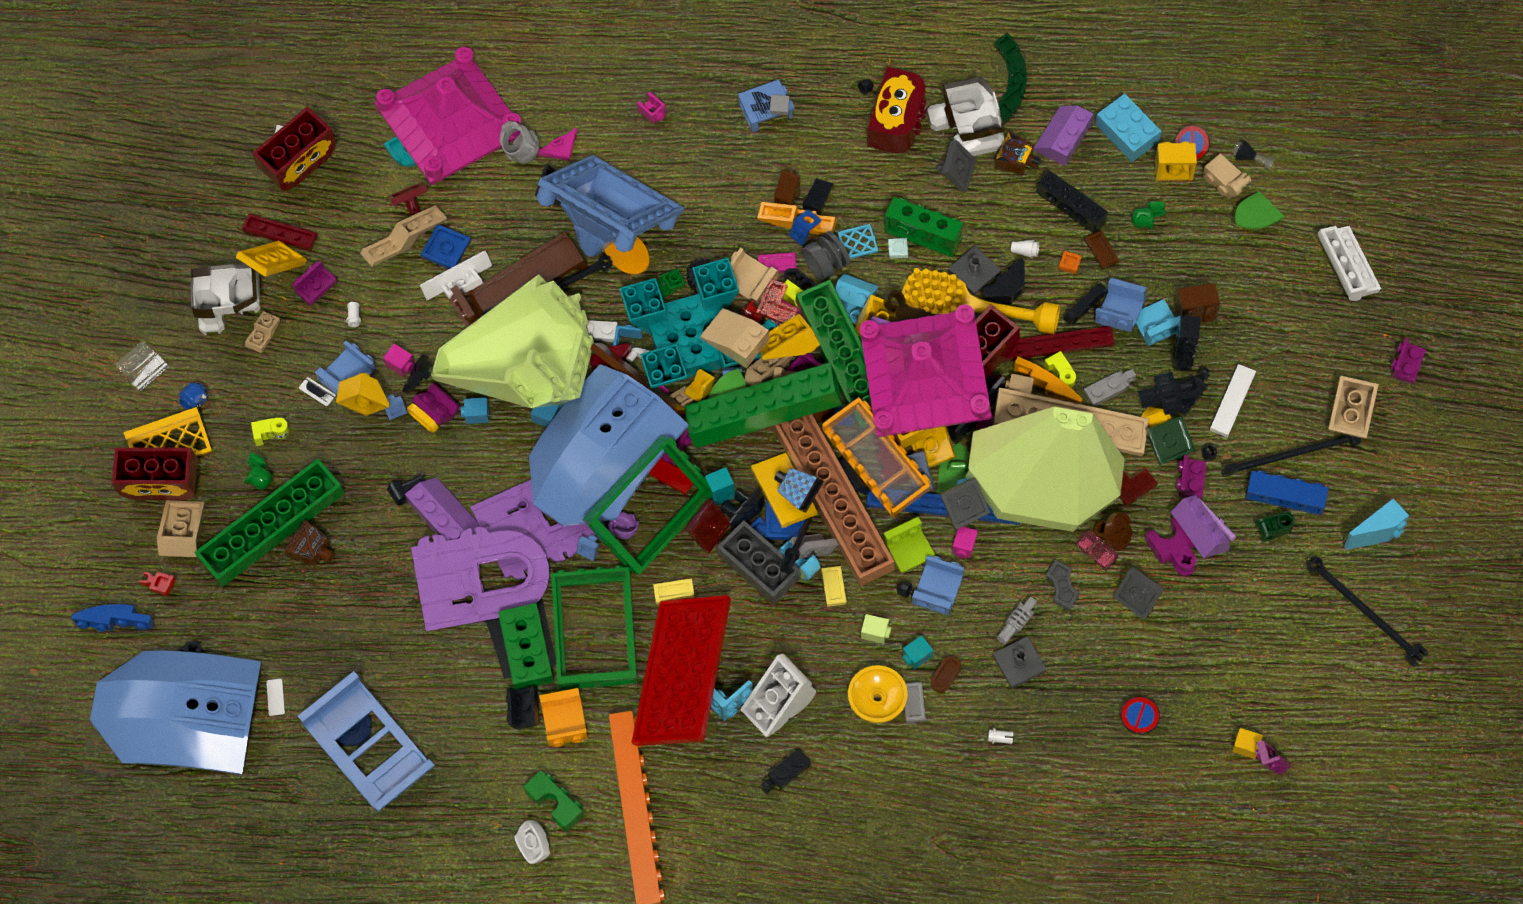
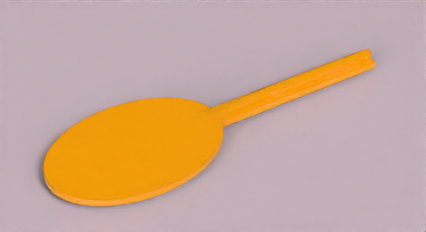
M638 237L631 251L621 252L614 243L604 250L605 254L611 258L612 264L627 274H641L649 266L648 250Z

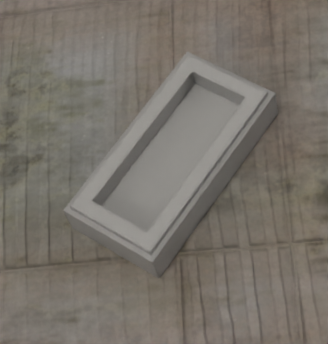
M922 682L905 683L908 692L904 708L906 723L926 722Z

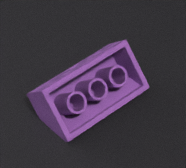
M438 478L419 482L405 494L407 503L435 534L442 535L446 541L459 539L461 533L467 528H472V535L476 534L475 527L479 526L478 522Z

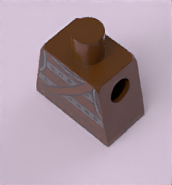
M306 520L302 522L284 549L287 557L312 566H316L321 559L328 563L331 562L335 554L328 549L330 546L328 538Z

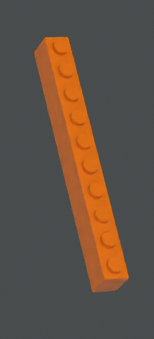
M632 711L609 714L636 904H661V901H664L665 898L663 888L659 889L658 881H662L661 871L656 869L655 862H659L658 851L653 850L652 844L656 842L655 831H650V823H653L652 811H647L650 797L649 792L644 790V785H648L646 773H642L641 766H645L643 754L639 755L638 750L642 746H636L631 743L636 717H633Z

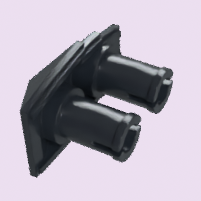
M742 489L738 490L734 498L741 503V507L738 509L730 502H725L721 507V512L732 518L729 521L731 529L737 528L743 521L748 522L761 513L766 504L762 490H757L751 496Z

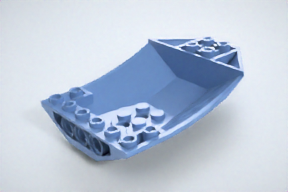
M600 364L584 381L580 398L563 405L540 436L529 455L533 505L563 527L586 524L582 519L660 436L671 437L676 441L688 428L689 424L654 392L627 374ZM615 411H622L623 415L615 417L613 413ZM605 424L611 426V430L607 433L600 430ZM663 450L657 454L598 518L601 522L617 520V517L636 489L665 454Z
M143 651L97 682L90 722L122 764L178 766L242 775L261 661L194 652ZM194 699L199 705L196 709L192 710L187 707V702ZM214 702L218 705V709L209 711L207 705Z

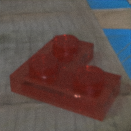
M770 278L756 314L781 324L796 316L798 308L782 302L788 285Z
M1144 469L1131 479L1123 471L1121 495L1119 498L1128 507L1155 488L1158 482L1147 469Z

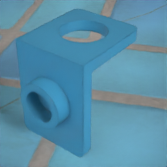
M632 325L616 326L613 346L619 345L620 336L642 339V330Z

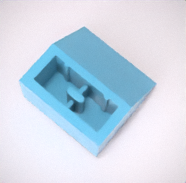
M843 274L838 279L835 290L851 323L856 324L869 296H876L879 286Z

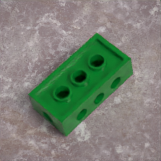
M893 197L885 214V233L898 238H907V241L954 258L962 241L963 223L956 218L943 216L940 212L927 210L922 205H914L903 198Z
M537 603L499 611L498 614L514 688L518 690L530 686L539 687L554 683ZM523 627L526 628V629L523 630V631H519L520 628H523ZM527 645L530 646V647L527 648V649H522L524 646H527ZM528 664H534L532 667H526Z

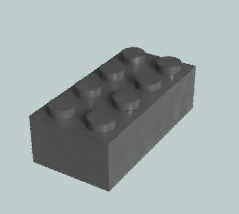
M745 521L717 546L718 556L773 605L801 579L800 569L793 565L789 574L780 571V566L785 556Z

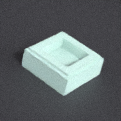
M907 238L888 239L890 259L908 258Z

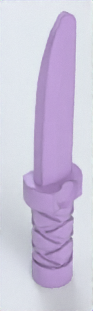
M1202 501V504L1224 532L1225 536L1230 541H1233L1237 536Z

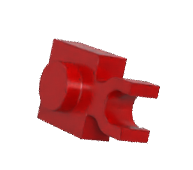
M144 571L143 574L148 579L145 581L139 580V583L142 586L149 587L151 592L168 596L176 579L174 576L157 572L155 576H152L149 572Z

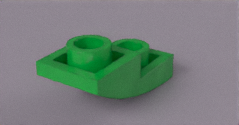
M678 269L662 274L660 279L657 280L662 299L686 285Z

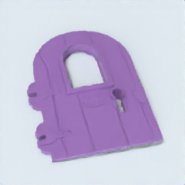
M531 480L470 507L479 526L487 529L489 533L509 530L523 533L540 545L547 560L551 558L555 562L564 561L565 556L563 554L565 553L568 558L573 557L577 552L578 540L581 536L587 539L591 534L597 536L587 524L563 527L558 523L550 527L542 512L533 505ZM515 509H518V510H519V511H516V512H514V513L508 515V512H510V511H512V510H515ZM602 521V524L605 526L607 521ZM510 558L497 561L505 579L510 576L517 580L526 578L524 572L528 569L520 559Z
M480 526L475 527L476 534L472 535V528H467L461 533L459 539L446 541L445 537L438 534L432 535L434 542H430L429 536H424V538L420 539L418 546L411 547L426 631L499 618V611L537 603L542 598L549 581V564L540 545L529 536L520 532L509 530L489 533L487 529ZM510 558L520 559L525 563L528 569V576L523 583L517 586L484 592L483 584L480 580L479 564ZM467 596L473 597V602L470 604L461 603L453 605V600L465 599Z

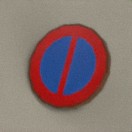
M1186 126L1180 130L1175 139V143L1190 142L1196 144V161L1202 159L1209 151L1210 137L1206 130L1200 126Z

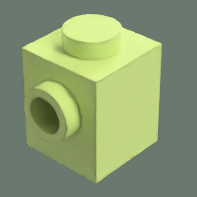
M866 614L861 631V639L884 644L885 638H889L892 627L889 626V619Z

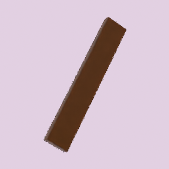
M593 343L590 349L610 366L621 373L627 374L654 392L679 416L685 413V408L658 387L651 389L647 378L604 344Z

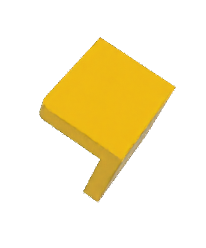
M699 369L696 372L694 381L686 388L684 394L697 402L703 401L710 394L715 377Z
M1240 728L1232 752L1256 759V749H1258L1256 742L1261 741L1263 735Z

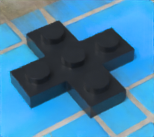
M1173 372L1154 376L1155 388L1138 391L1142 408L1161 404L1164 415L1182 412V399L1199 396L1195 379L1176 383Z

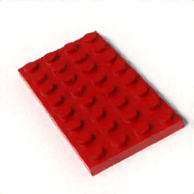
M728 595L660 601L631 742L633 745L646 746L704 742L731 604V598Z

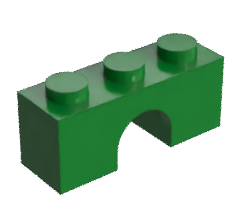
M540 770L523 786L524 791L538 806L547 799L556 800L558 806L551 813V816L567 833L584 817L583 807L576 800L572 801L568 797L569 793L562 786L558 788L554 784V778L549 773L544 774Z

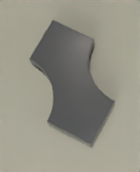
M1055 559L1045 577L1051 581L1055 588L1053 603L1070 612L1080 593L1073 588L1070 581L1072 568Z

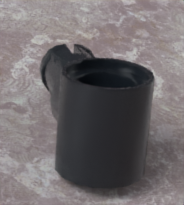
M422 474L407 482L397 480L387 487V491L396 505L401 506L407 503L405 494L419 482L426 480Z

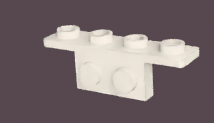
M482 251L422 283L420 287L426 300L442 292L450 299L454 295L450 288L455 285L462 292H468L483 284L478 273L492 266L486 251Z

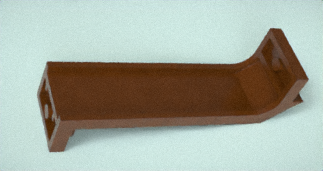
M565 231L472 291L462 292L457 285L450 288L454 295L451 296L449 301L467 328L483 316L482 312L497 306L538 274L547 283L555 282L574 269L580 268L584 270L588 266Z

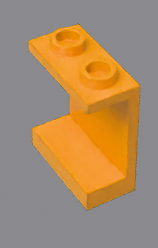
M578 688L539 695L549 746L560 747L567 742L580 743L584 739H588Z

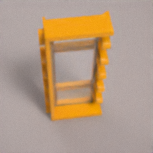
M858 397L822 424V430L892 518H894L914 501L929 492L931 482L925 474L921 475L917 470L919 467L913 459L909 460L906 456V450L902 445L896 444L893 435L876 437L871 408L865 400L862 402Z

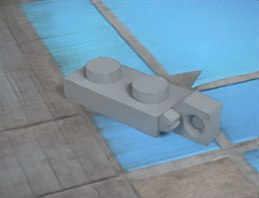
M1133 369L1122 373V371L1116 372L1084 388L1083 392L1094 407L1126 391V388L1130 386L1129 383L1135 380L1136 374Z

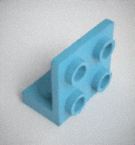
M1161 300L1143 308L1135 325L1147 346H1150L1177 334L1180 316L1174 317L1165 300Z
M750 680L747 681L728 699L721 690L717 691L714 688L711 708L724 721L728 717L732 718L738 712V708L744 705L752 693V682Z

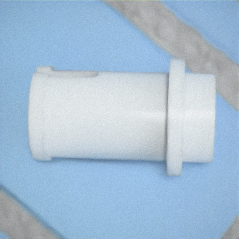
M350 302L347 305L348 318L346 322L350 327H358L361 323L359 303Z
M993 728V730L989 729L988 741L992 744L994 742L1012 744L1013 742L1012 731H999L996 728Z

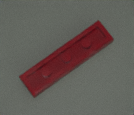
M249 213L242 227V232L272 241H280L283 244L310 252L318 237V234Z

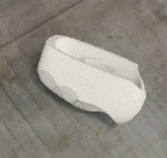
M525 821L514 836L516 844L528 863H540L550 855L546 834L537 821Z

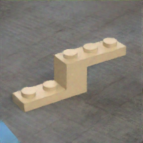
M436 205L398 222L389 237L363 248L360 254L373 267L411 249L420 234L435 228L437 224L445 223L447 217Z

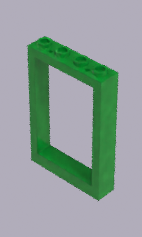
M660 436L582 519L625 567H629L630 572L640 575L712 497L706 478L700 474V468L690 463L688 460L689 456L676 447L677 443L671 437ZM663 450L696 486L698 491L634 558L598 518L657 454Z
M619 565L610 569L598 567L595 570L577 569L574 572L560 570L556 573H551L557 684L559 690L638 684L629 567ZM623 582L629 671L566 676L561 587Z

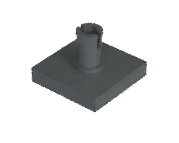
M957 140L951 141L945 162L938 163L942 165L938 166V172L944 174L961 192H965L968 190L976 159Z
M974 246L950 266L948 272L951 275L955 274L958 279L962 280L966 284L967 290L975 296L1001 274V269Z
M975 477L939 494L951 523L956 530L991 513Z
M1132 567L1120 584L1114 598L1143 620H1146L1164 589Z
M1028 636L993 653V658L1011 689L1045 673L1047 670Z

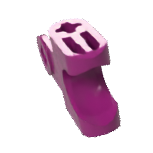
M1174 517L1171 521V528L1175 534L1174 537L1163 539L1154 530L1145 532V540L1161 564L1170 561L1175 570L1182 576H1189L1194 572L1196 556L1191 549L1195 548V546Z

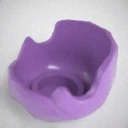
M621 512L617 520L609 521L608 527L614 537L625 540L635 535L638 530L639 521H636L634 514Z

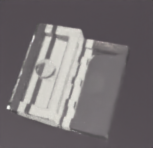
M144 340L115 364V367L139 391L144 389L169 367Z

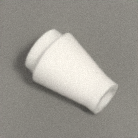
M1035 240L1012 241L1011 253H1017L1033 258V256L1037 257L1039 242H1035Z

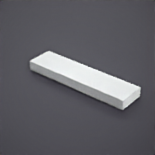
M1238 364L1210 431L1228 438L1255 376V370Z

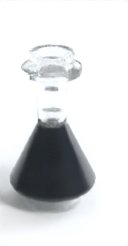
M1246 140L1243 142L1238 141L1232 152V155L1236 156V161L1254 160L1265 165V170L1271 169L1275 161L1272 156L1266 158L1257 154Z

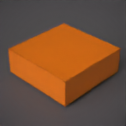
M1064 251L1058 269L1077 274L1082 256Z

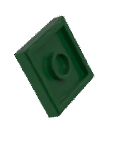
M1182 415L1146 429L1159 465L1195 452Z

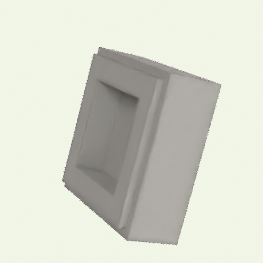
M771 95L770 114L788 115L789 96Z

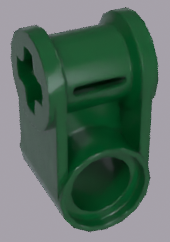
M1282 512L1261 518L1255 522V525L1260 529L1262 534L1261 540L1267 542L1291 533L1295 519L1290 512ZM1287 521L1290 525L1284 526L1280 522Z

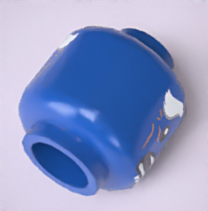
M189 383L180 391L179 403L186 410L195 407L199 409L207 401L206 388L200 383Z

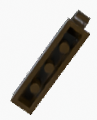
M892 291L884 298V306L890 311L888 319L890 322L939 315L928 313L921 308L909 307L905 303L904 295L899 291ZM891 297L898 301V306L892 304Z

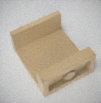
M740 247L738 252L735 251L730 259L739 294L750 301L755 300L754 303L759 306L780 275L778 270L772 266L768 268L747 255L744 249Z

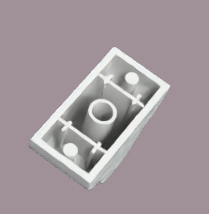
M785 654L777 655L740 710L765 737H768L778 731L789 718L802 711L813 699L816 690L812 687L811 681Z

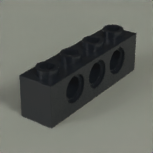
M1050 170L1037 183L1036 193L1093 234L1098 232L1107 222L1108 211Z
M1180 316L1173 349V369L1179 371L1192 370L1199 341L1200 317Z

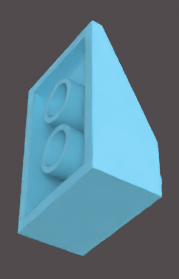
M1392 499L1349 533L1344 548L1349 550L1388 542L1393 537L1397 539L1404 533L1403 529L1407 526L1406 522L1409 515Z

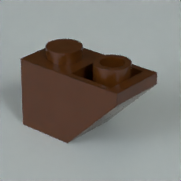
M782 170L774 195V203L795 205L801 194L800 176L793 171Z

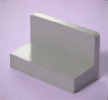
M822 534L806 535L797 550L800 554L799 559L811 558L813 555L815 557L830 555L838 546L836 539L824 540ZM792 537L790 539L792 546L794 545L797 537Z

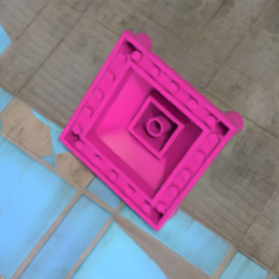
M468 47L457 49L455 60L436 69V71L423 76L421 79L410 83L395 93L389 89L380 90L376 95L377 101L374 102L379 113L431 186L502 147L500 144V131L503 124L511 120L521 125L520 116L516 113H511L474 62L473 52ZM514 132L509 138V143L514 141L521 132Z
M963 304L955 312L879 325L872 320H867L861 324L860 335L877 438L992 419L974 308Z

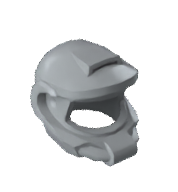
M511 120L502 125L500 144L507 158L520 164L533 161L539 152V140L535 132ZM520 131L521 133L515 138L512 145H509L510 136L514 132Z

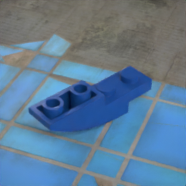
M124 604L96 606L77 612L71 617L78 628L87 629L91 627L100 632L113 631L115 624L123 628L133 626L142 631L146 629L153 630L155 623L150 615L137 614L138 612L134 605Z

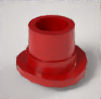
M751 300L746 308L743 307L741 309L743 311L741 316L759 323L764 311L754 305L755 300Z

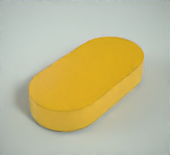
M411 403L407 407L408 413L429 432L434 433L439 429L436 422L417 405Z

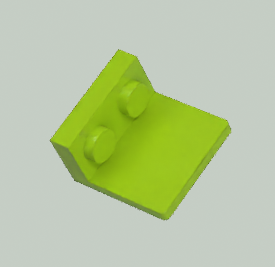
M919 517L884 533L883 542L901 573L925 563L927 556H935L922 532V522Z

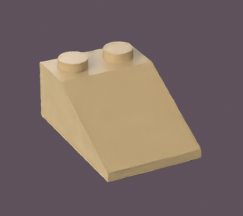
M722 309L700 338L747 368L769 341V330L752 319Z
M1340 376L1328 430L1367 439L1379 384Z
M166 500L157 535L159 556L197 557L194 552L200 548L205 502Z

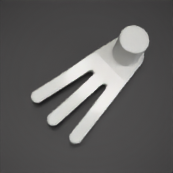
M633 348L626 359L629 362H633L636 356L641 359L640 354L649 351L642 348Z

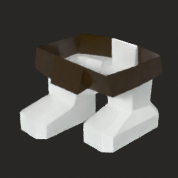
M981 76L944 84L943 94L945 103L931 105L927 109L930 128L935 131L948 128L958 129V133L954 136V141L957 140L972 156L1000 150L1005 140L1003 134L1005 128L995 92Z
M245 263L191 269V309L194 317L198 318L199 329L204 335H207V332L215 331L220 334L225 329L224 314H234L236 312L243 314L244 311L253 310L257 313L261 309L259 272Z

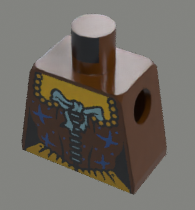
M1008 132L995 159V169L1023 175L1028 166L1038 169L1041 159L1033 156V144L1012 132Z

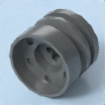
M831 231L825 233L824 237H819L818 244L813 241L802 248V254L807 265L821 281L834 274L833 268L839 271L843 266L845 267L850 264V258L844 245Z

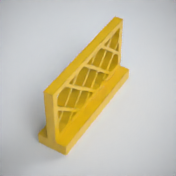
M197 407L124 432L129 448H134L133 444L138 442L146 444L145 448H149V446L164 448L167 440L176 443L175 448H178L179 445L185 448H192L197 457L212 452ZM198 422L200 428L197 434L187 431L190 424ZM176 429L182 431L178 441L169 437L171 432ZM185 434L195 437L191 446L181 443ZM158 435L164 438L160 447L151 444L153 438ZM197 439L205 442L207 448L199 451L193 447Z

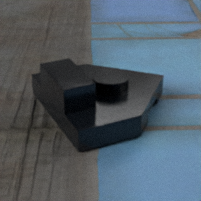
M420 355L407 380L408 384H405L402 389L406 394H409L416 386H419L423 378L428 380L434 365L427 361V356Z

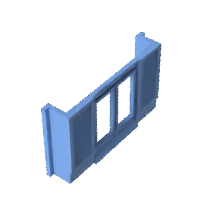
M354 671L298 715L302 725L377 813L435 766L430 759L427 760L361 683L359 676ZM373 711L385 727L348 756L337 744L336 740ZM391 732L403 747L365 777L353 761L387 733Z

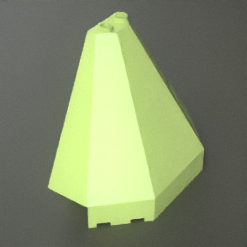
M538 274L440 347L431 377L438 382L528 408L561 405L580 398L592 353L590 348L594 343L592 335H588L586 325H589L585 310H581L579 304L581 299L580 293L568 297L554 281L547 283Z
M1051 407L974 431L969 471L965 477L967 480L973 477L976 478L985 501L993 510V514L997 519L1074 532L1102 510L1112 505L1121 495L1125 459L1093 413Z

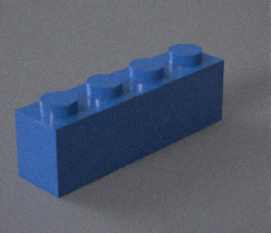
M1252 471L1245 499L1322 516L1329 487H1324L1320 483H1306L1301 479H1287L1282 475H1269L1264 471Z

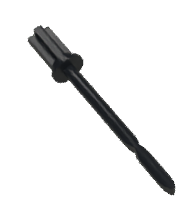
M813 517L805 520L793 547L786 549L785 558L780 566L782 573L789 574L795 561L799 559L800 554L797 550Z

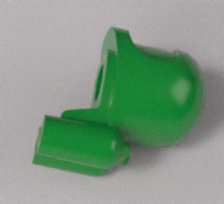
M1150 201L1147 203V208L1136 209L1132 214V223L1135 228L1153 230L1155 217L1166 215L1165 201Z
M251 452L247 463L252 470L244 483L247 485L251 484L258 488V490H265L272 482V475L265 469V459Z

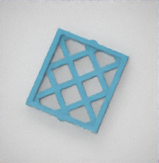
M870 224L838 232L839 239L844 247L851 249L848 254L850 259L878 252L875 236ZM867 229L870 230V237L865 235ZM854 233L860 235L858 240L852 238ZM842 236L848 238L845 243L842 241ZM862 237L869 239L866 244L860 242ZM850 240L856 242L854 247L847 245ZM870 241H873L874 248L868 246ZM858 244L864 246L862 251L855 249Z

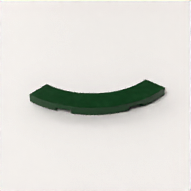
M1008 33L994 43V47L1003 57L1008 71L1007 90L998 103L1004 125L1013 117L1021 105L1027 82L1025 60L1019 46Z

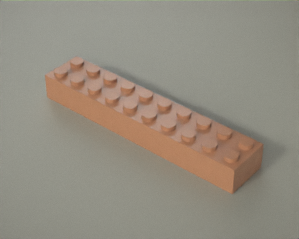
M807 415L772 426L793 467L824 481L813 503L832 538L836 539L837 547L859 587L894 571L895 562L813 415Z

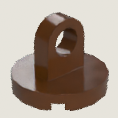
M1114 512L1109 516L1108 520H1101L1095 525L1094 533L1099 539L1105 540L1109 549L1121 551L1131 541L1132 529H1130L1129 525L1131 520L1123 512Z

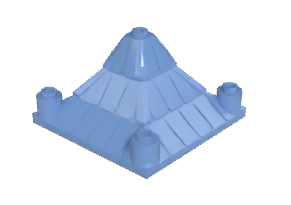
M594 155L540 178L538 183L540 188L536 199L542 206L553 205L555 199L561 202L560 205L574 224L576 237L581 249L586 255L591 257L599 255L613 243L621 252L631 251L638 235L657 225L663 230L673 229L678 216L684 210V207Z

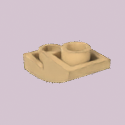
M263 311L254 323V330L246 339L245 346L262 353L271 340L280 322V318Z

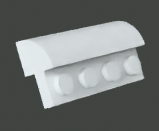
M1336 226L1320 229L1317 236L1349 300L1358 301L1362 296L1378 293L1381 287L1350 226L1338 229Z

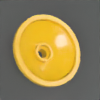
M875 665L866 667L859 671L849 684V704L854 713L867 722L885 723L891 721L903 711L907 702L908 692L905 681L895 670L886 666ZM876 696L881 697V700L875 701L874 698Z

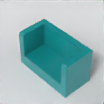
M726 467L705 476L711 489L712 497L710 499L714 507L734 499V483Z

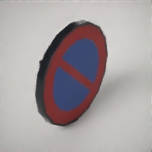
M1137 696L1130 698L1124 703L1121 708L1120 718L1123 726L1133 734L1144 735L1156 729L1160 721V712L1154 701L1147 697Z

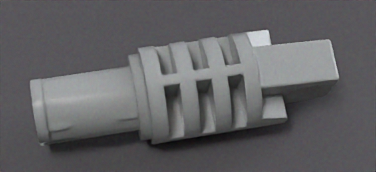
M1030 597L1025 604L1020 602L1006 620V626L997 636V640L1000 643L1006 645L1015 632H1020L1033 616L1032 608L1037 602L1035 599Z

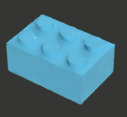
M1123 94L1097 114L1095 125L1131 162L1160 142L1161 130L1126 94Z

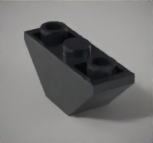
M1021 258L1018 262H1013L1005 274L1001 273L996 278L994 284L985 287L982 291V299L997 304L1011 305L1024 293L1025 287L1024 260Z

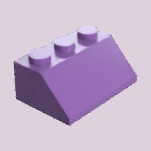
M1060 106L1036 143L1034 151L1066 167L1091 127L1093 113L1079 106Z
M1196 495L1184 498L1171 511L1203 558L1214 556L1230 549L1229 540L1224 532L1219 528Z

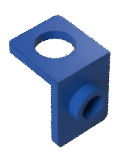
M806 210L795 218L789 236L801 246L805 245L810 230L820 224L821 219L810 210ZM804 217H811L814 222L807 223Z

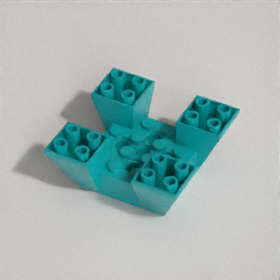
M729 258L693 267L697 294L664 303L656 278L619 288L630 323L650 334L655 350L640 354L651 389L694 377L699 369L708 373L739 364L700 338L722 309L727 310L739 293ZM760 352L754 359L761 358Z

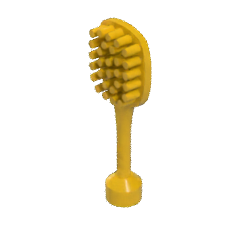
M915 268L914 272L907 278L902 290L906 300L905 303L909 307L921 308L931 314L952 313L963 304L974 308V313L976 314L984 312L992 304L1006 317L1033 321L1039 332L1055 334L1059 322L1060 305L1044 302L1035 310L989 302L971 295L967 290L966 284L958 279L955 274L949 275L946 272L941 273L937 270L929 271L924 269L920 271L919 268Z

